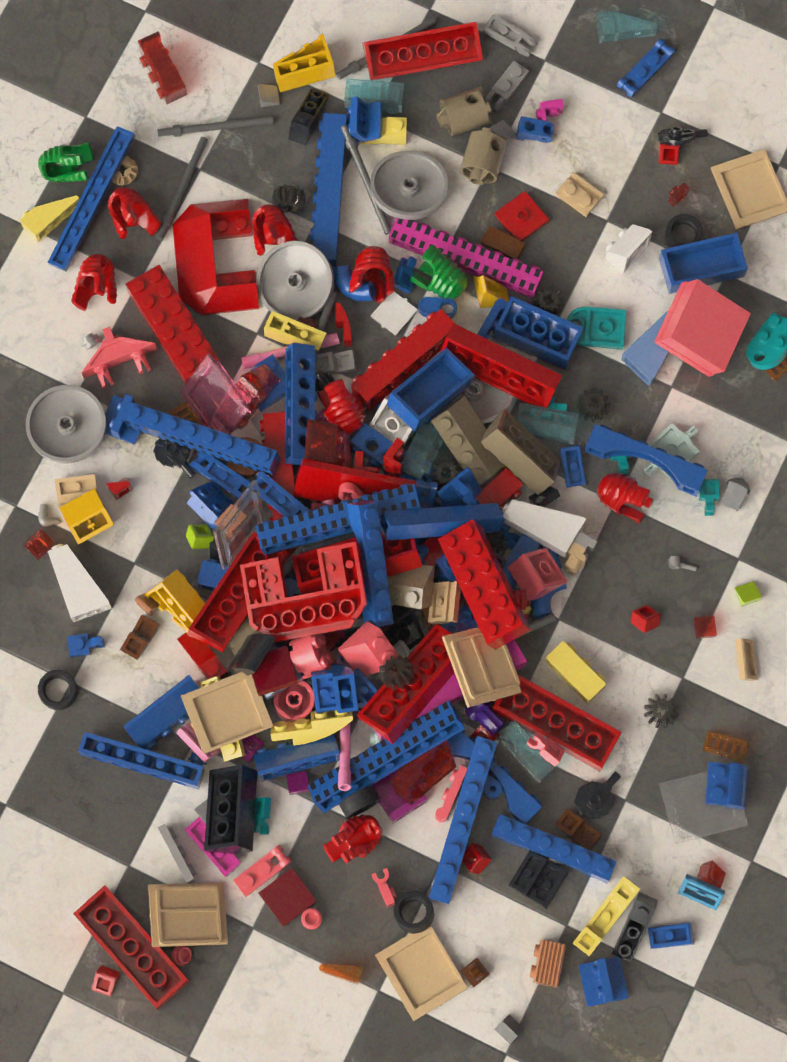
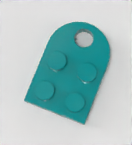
M584 306L574 309L568 315V321H577L581 327H584L577 345L623 350L626 310Z
M772 312L749 342L746 356L753 367L760 370L771 369L779 365L787 356V318ZM765 356L762 361H756L758 357Z

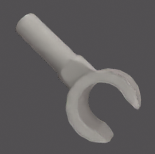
M671 556L668 559L670 569L684 568L692 571L697 569V566L680 563L679 556Z

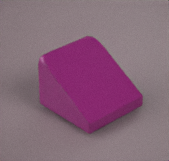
M254 734L241 739L246 756L241 758L248 763L252 761L253 755L257 754V751L265 744Z
M306 771L286 775L289 795L310 792L307 786L309 784Z

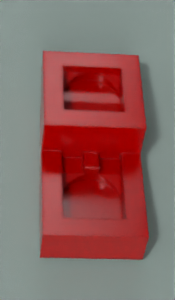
M336 303V328H344V347H352L349 320L341 304Z

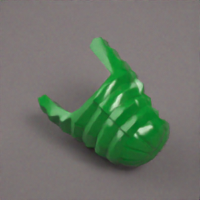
M89 142L79 145L62 144L44 151L38 159V168L41 176L50 182L71 183L74 181H86L89 179L87 171L76 170L79 165L95 160L94 153Z
M432 244L424 252L422 258L425 261L419 268L420 271L432 277L431 282L417 273L412 275L410 281L426 289L428 292L432 291L434 294H438L439 297L451 300L461 296L467 287L465 272H462L461 267H457L452 258L447 257L446 254H443L440 249Z

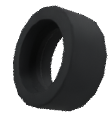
M679 214L669 221L665 230V240L670 248L689 244L680 243L674 239L672 231L679 224H687L695 230V238L690 243L701 241L703 227L696 217L689 214Z
M52 670L45 673L40 679L38 695L42 703L48 708L64 710L75 702L78 695V686L68 672ZM56 678L64 679L70 687L68 697L61 702L51 701L46 695L47 684Z
M370 785L345 798L339 803V806L348 819L367 811L381 799L374 786Z
M418 891L402 894L395 902L393 909L394 917L399 927L405 932L412 934L421 933L428 929L433 923L435 915L432 902L428 896ZM409 902H421L426 907L424 919L413 924L406 922L402 917L403 907Z

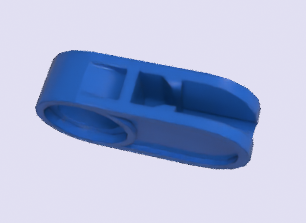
M424 297L419 301L418 310L420 315L427 318L433 311L437 312L444 305L449 304L453 307V311L446 314L453 318L457 313V304L451 299Z

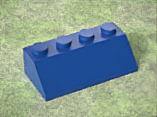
M511 296L495 328L493 338L566 370L584 327Z
M190 675L186 676L123 727L139 748L150 751L157 745V740L161 737H168L173 732L172 729L178 724L181 726L189 720L181 695L197 690L199 687Z
M334 733L317 741L296 746L282 743L277 745V749L269 750V748L258 750L257 754L253 755L261 782L340 760Z

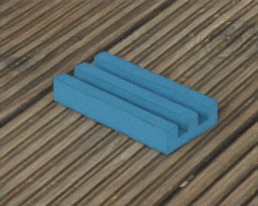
M686 874L678 894L717 910L725 891ZM685 887H686V888H689V889H691V890H693V891H695V892H697V894L694 893V892H692V891H690V890L685 889ZM704 896L709 897V898L715 900L716 902H714V901H712V900H710V899H707V898H705Z

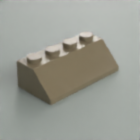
M465 395L431 418V422L462 469L465 470L469 467L479 485L505 466L491 451L485 449L481 443L486 427Z
M504 408L484 432L481 443L502 464H505L516 477H519L530 490L539 495L555 482L561 460Z
M422 564V567L387 577L391 604L417 609L431 607L435 566Z

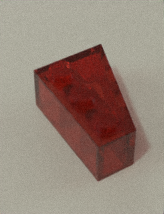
M159 31L138 40L141 57H139L140 63L143 68L147 67L149 71L147 75L152 84L155 83L158 87L156 92L160 100L164 99L166 104H169L186 96V86L168 55V49L164 48Z
M265 364L241 375L215 417L231 432L237 429L242 430L249 423L250 417L257 411L281 380Z
M448 740L398 770L390 780L397 796L412 806L456 768Z

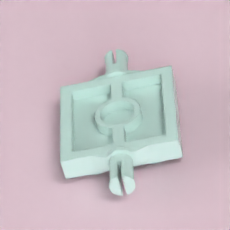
M671 423L648 446L655 449L657 447L662 448L668 454L682 456L687 462H690L700 452L691 441V438L699 431L697 428L695 429V426H692L684 433ZM651 463L644 469V472L647 473L648 476H650V474H652L658 468L669 479H671L662 469H660L653 463Z

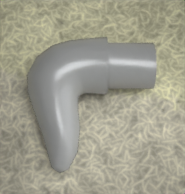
M40 505L38 519L42 526L47 527L61 523L59 519L48 518V505Z

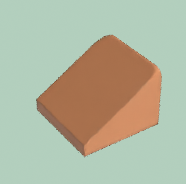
M146 593L135 598L136 604L148 615L152 616L159 609V604L151 597L147 599L144 596Z

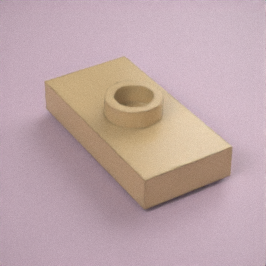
M743 638L736 639L740 680H758L754 641Z

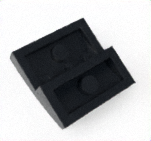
M263 634L247 636L227 670L232 674L242 671L247 676L255 673L276 638Z
M529 850L509 886L547 909L568 873L549 862L548 859Z

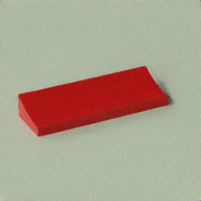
M477 22L362 42L370 81L483 60Z
M453 323L448 332L441 352L445 348L451 351L475 375L474 378L543 411H546L562 377L561 374Z
M302 459L295 479L293 496L315 501L334 499V504H340L339 487L345 482L355 484L365 495H372L373 491L393 490L404 484H416V481Z
M253 531L188 628L187 636L224 652L248 616L240 565L281 557L283 562L288 552L283 550L264 555L260 548L258 535Z
M438 624L429 631L357 714L360 720L376 730L392 745L455 673L442 639L443 636L452 633Z

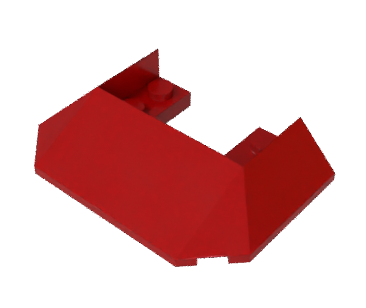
M248 199L190 204L172 224L178 291L181 300L200 315L258 310L256 271L249 270L216 274L213 240L252 236Z
M357 542L317 549L324 590L303 595L287 596L281 557L241 564L240 569L250 626L263 635L273 636L276 638L274 642L352 628L368 604Z

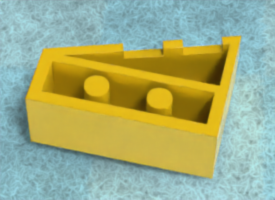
M323 33L312 43L304 44L303 48L299 51L291 52L273 63L275 79L280 92L335 77L334 63Z
M178 569L144 594L147 599L150 597L159 604L158 608L162 612L164 610L168 611L174 617L172 620L187 633L188 628L205 604L199 593L192 588L186 577Z

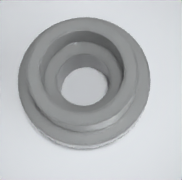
M90 333L83 337L81 346L88 350L100 342L98 334L93 335Z

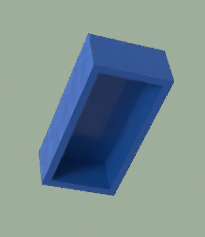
M737 233L663 249L659 255L660 265L669 294L676 293L680 284L685 281L690 282L698 279L706 285L745 277L748 269Z
M445 348L392 391L386 405L415 432L470 387L475 375L451 351Z

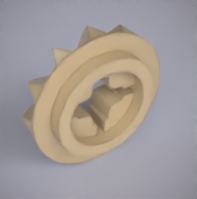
M128 155L122 162L124 168H127L124 170V176L118 171L113 180V183L117 185L130 184L137 177V164Z

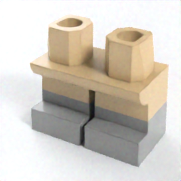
M579 532L567 552V562L564 570L575 576L579 567L584 569L586 562L585 554L587 553L592 556L598 541Z

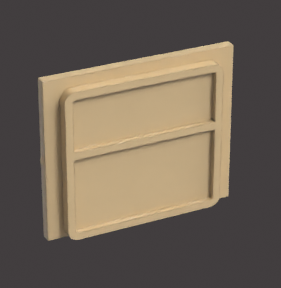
M765 149L711 167L736 230L787 213V199Z
M479 627L442 637L467 708L521 693L520 681L506 644L496 650L486 644Z
M240 672L181 695L203 754L273 727L263 697L257 694L252 674L247 676L245 673Z
M223 883L148 885L152 947L228 944Z
M431 925L421 933H411L375 955L413 1021L438 1006H442L443 1003L468 989Z

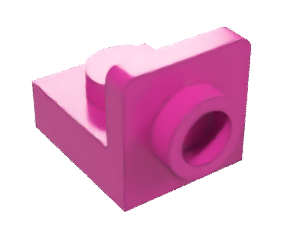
M563 99L540 102L539 109L536 110V118L547 121L546 116L556 117L562 114L564 108Z

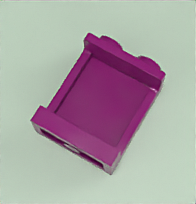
M405 765L372 784L381 799L379 804L392 824L428 802V798L420 790Z

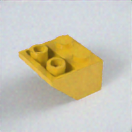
M95 488L59 507L78 544L114 525V521Z

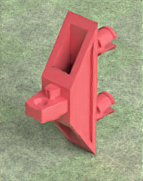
M110 327L102 329L106 340L102 341V345L81 373L83 378L97 374L102 388L106 389L105 379H107L110 386L114 385L108 369L134 359L139 374H143L142 364L149 372L151 367L145 354L157 350L156 343L119 337V335L113 336Z

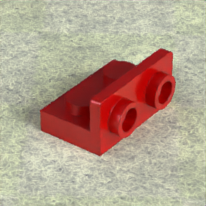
M396 438L384 455L383 468L389 476L401 478V462L405 457L403 455L405 450L404 442L399 438Z

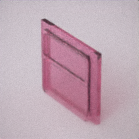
M211 354L206 355L180 392L203 426L231 435L250 409L247 399L217 359L214 360Z

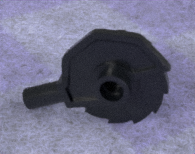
M671 127L658 132V140L677 146L690 143L695 138L707 137L708 131L707 129L692 130Z
M160 438L154 443L153 453H155L156 460L164 467L174 468V466H177L190 479L196 475L187 462L191 454L190 448Z
M615 771L606 782L591 781L578 789L574 802L581 816L584 814L589 819H601V817L608 815L613 806V795L610 792L615 783L621 778V775Z

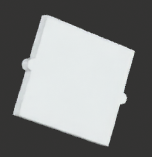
M394 292L386 297L372 313L371 317L380 323L382 328H386L396 336L418 309L407 302L406 298L403 299Z

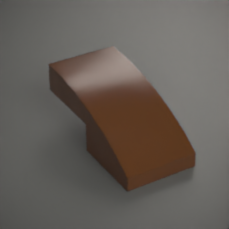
M489 226L480 241L482 246L498 251L504 257L510 259H518L526 247L520 240Z
M141 615L120 650L138 660L151 642L160 624L145 615Z
M569 809L565 810L555 824L569 838L590 851L602 837L601 833L586 824L582 818Z

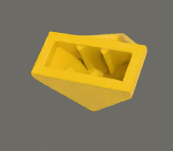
M473 275L480 308L493 307L498 299H504L508 304L509 297L506 287L484 275L481 277Z

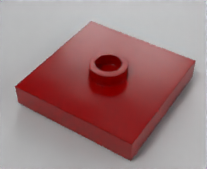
M526 191L494 213V216L508 233L521 242L549 222L548 217Z

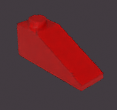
M187 632L177 638L206 680L217 676L221 680L229 677L227 670L206 643L187 636Z

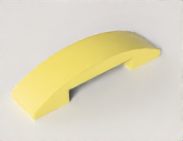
M623 876L573 944L590 956L639 892L640 888Z

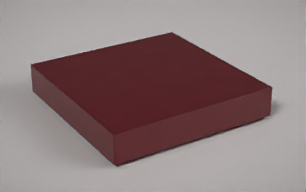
M287 646L269 651L257 671L252 674L258 696L298 684Z
M292 868L258 893L283 927L317 902Z

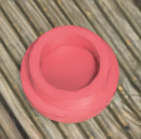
M309 908L303 912L301 922L305 928L313 930L321 925L322 915L317 909Z
M176 946L173 949L172 960L175 965L185 966L191 961L192 953L188 947Z

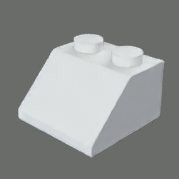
M634 224L628 229L624 228L618 236L619 239L616 242L612 241L606 248L605 259L624 273L649 246L652 231Z
M389 394L384 398L369 427L392 443L396 438H399L405 445L414 431L386 405Z

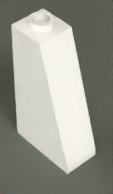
M512 500L510 504L506 503L502 509L504 513L503 523L564 558L586 523V518L517 500Z
M67 544L55 545L52 547V550L48 551L73 622L112 609L108 599Z

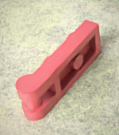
M460 765L458 770L454 769L450 781L453 782L450 789L446 788L442 800L445 801L443 807L438 808L435 817L438 822L443 823L448 819L467 772L466 767Z
M281 845L276 846L233 880L245 897L249 896L292 862L290 857H286L282 852L284 849ZM275 857L280 861L276 866L271 861Z

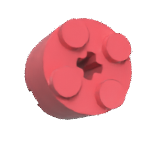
M323 633L296 638L289 643V646L293 645V651H290L293 665L298 673L302 672L304 674V679L310 678L311 672L329 670L331 664L334 663L333 654L330 651L328 652L326 637Z
M301 681L274 696V706L278 716L285 722L296 721L301 718L309 719L311 717L310 712L315 710L313 690L308 683ZM298 698V704L294 703L291 705V699L296 700Z

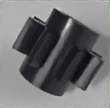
M322 370L317 373L315 391H321L329 383L335 381L330 372L325 374Z

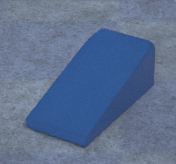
M580 445L559 448L566 487L586 485Z
M356 668L353 671L356 696L366 705L379 688L359 668Z
M691 923L648 928L650 949L694 945Z

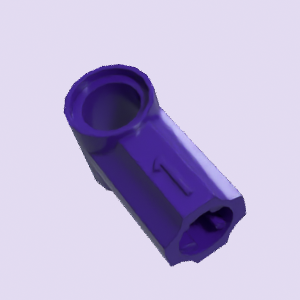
M490 702L468 708L466 706L464 709L469 718L478 721L492 736L499 732L506 723L491 708Z

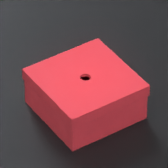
M698 279L690 282L685 281L680 284L654 343L710 377L714 374L725 372L751 313Z

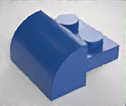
M331 665L330 670L311 672L316 713L337 710L338 713L358 711L354 673L351 668L343 665Z
M708 762L705 804L746 810L749 767L737 763Z

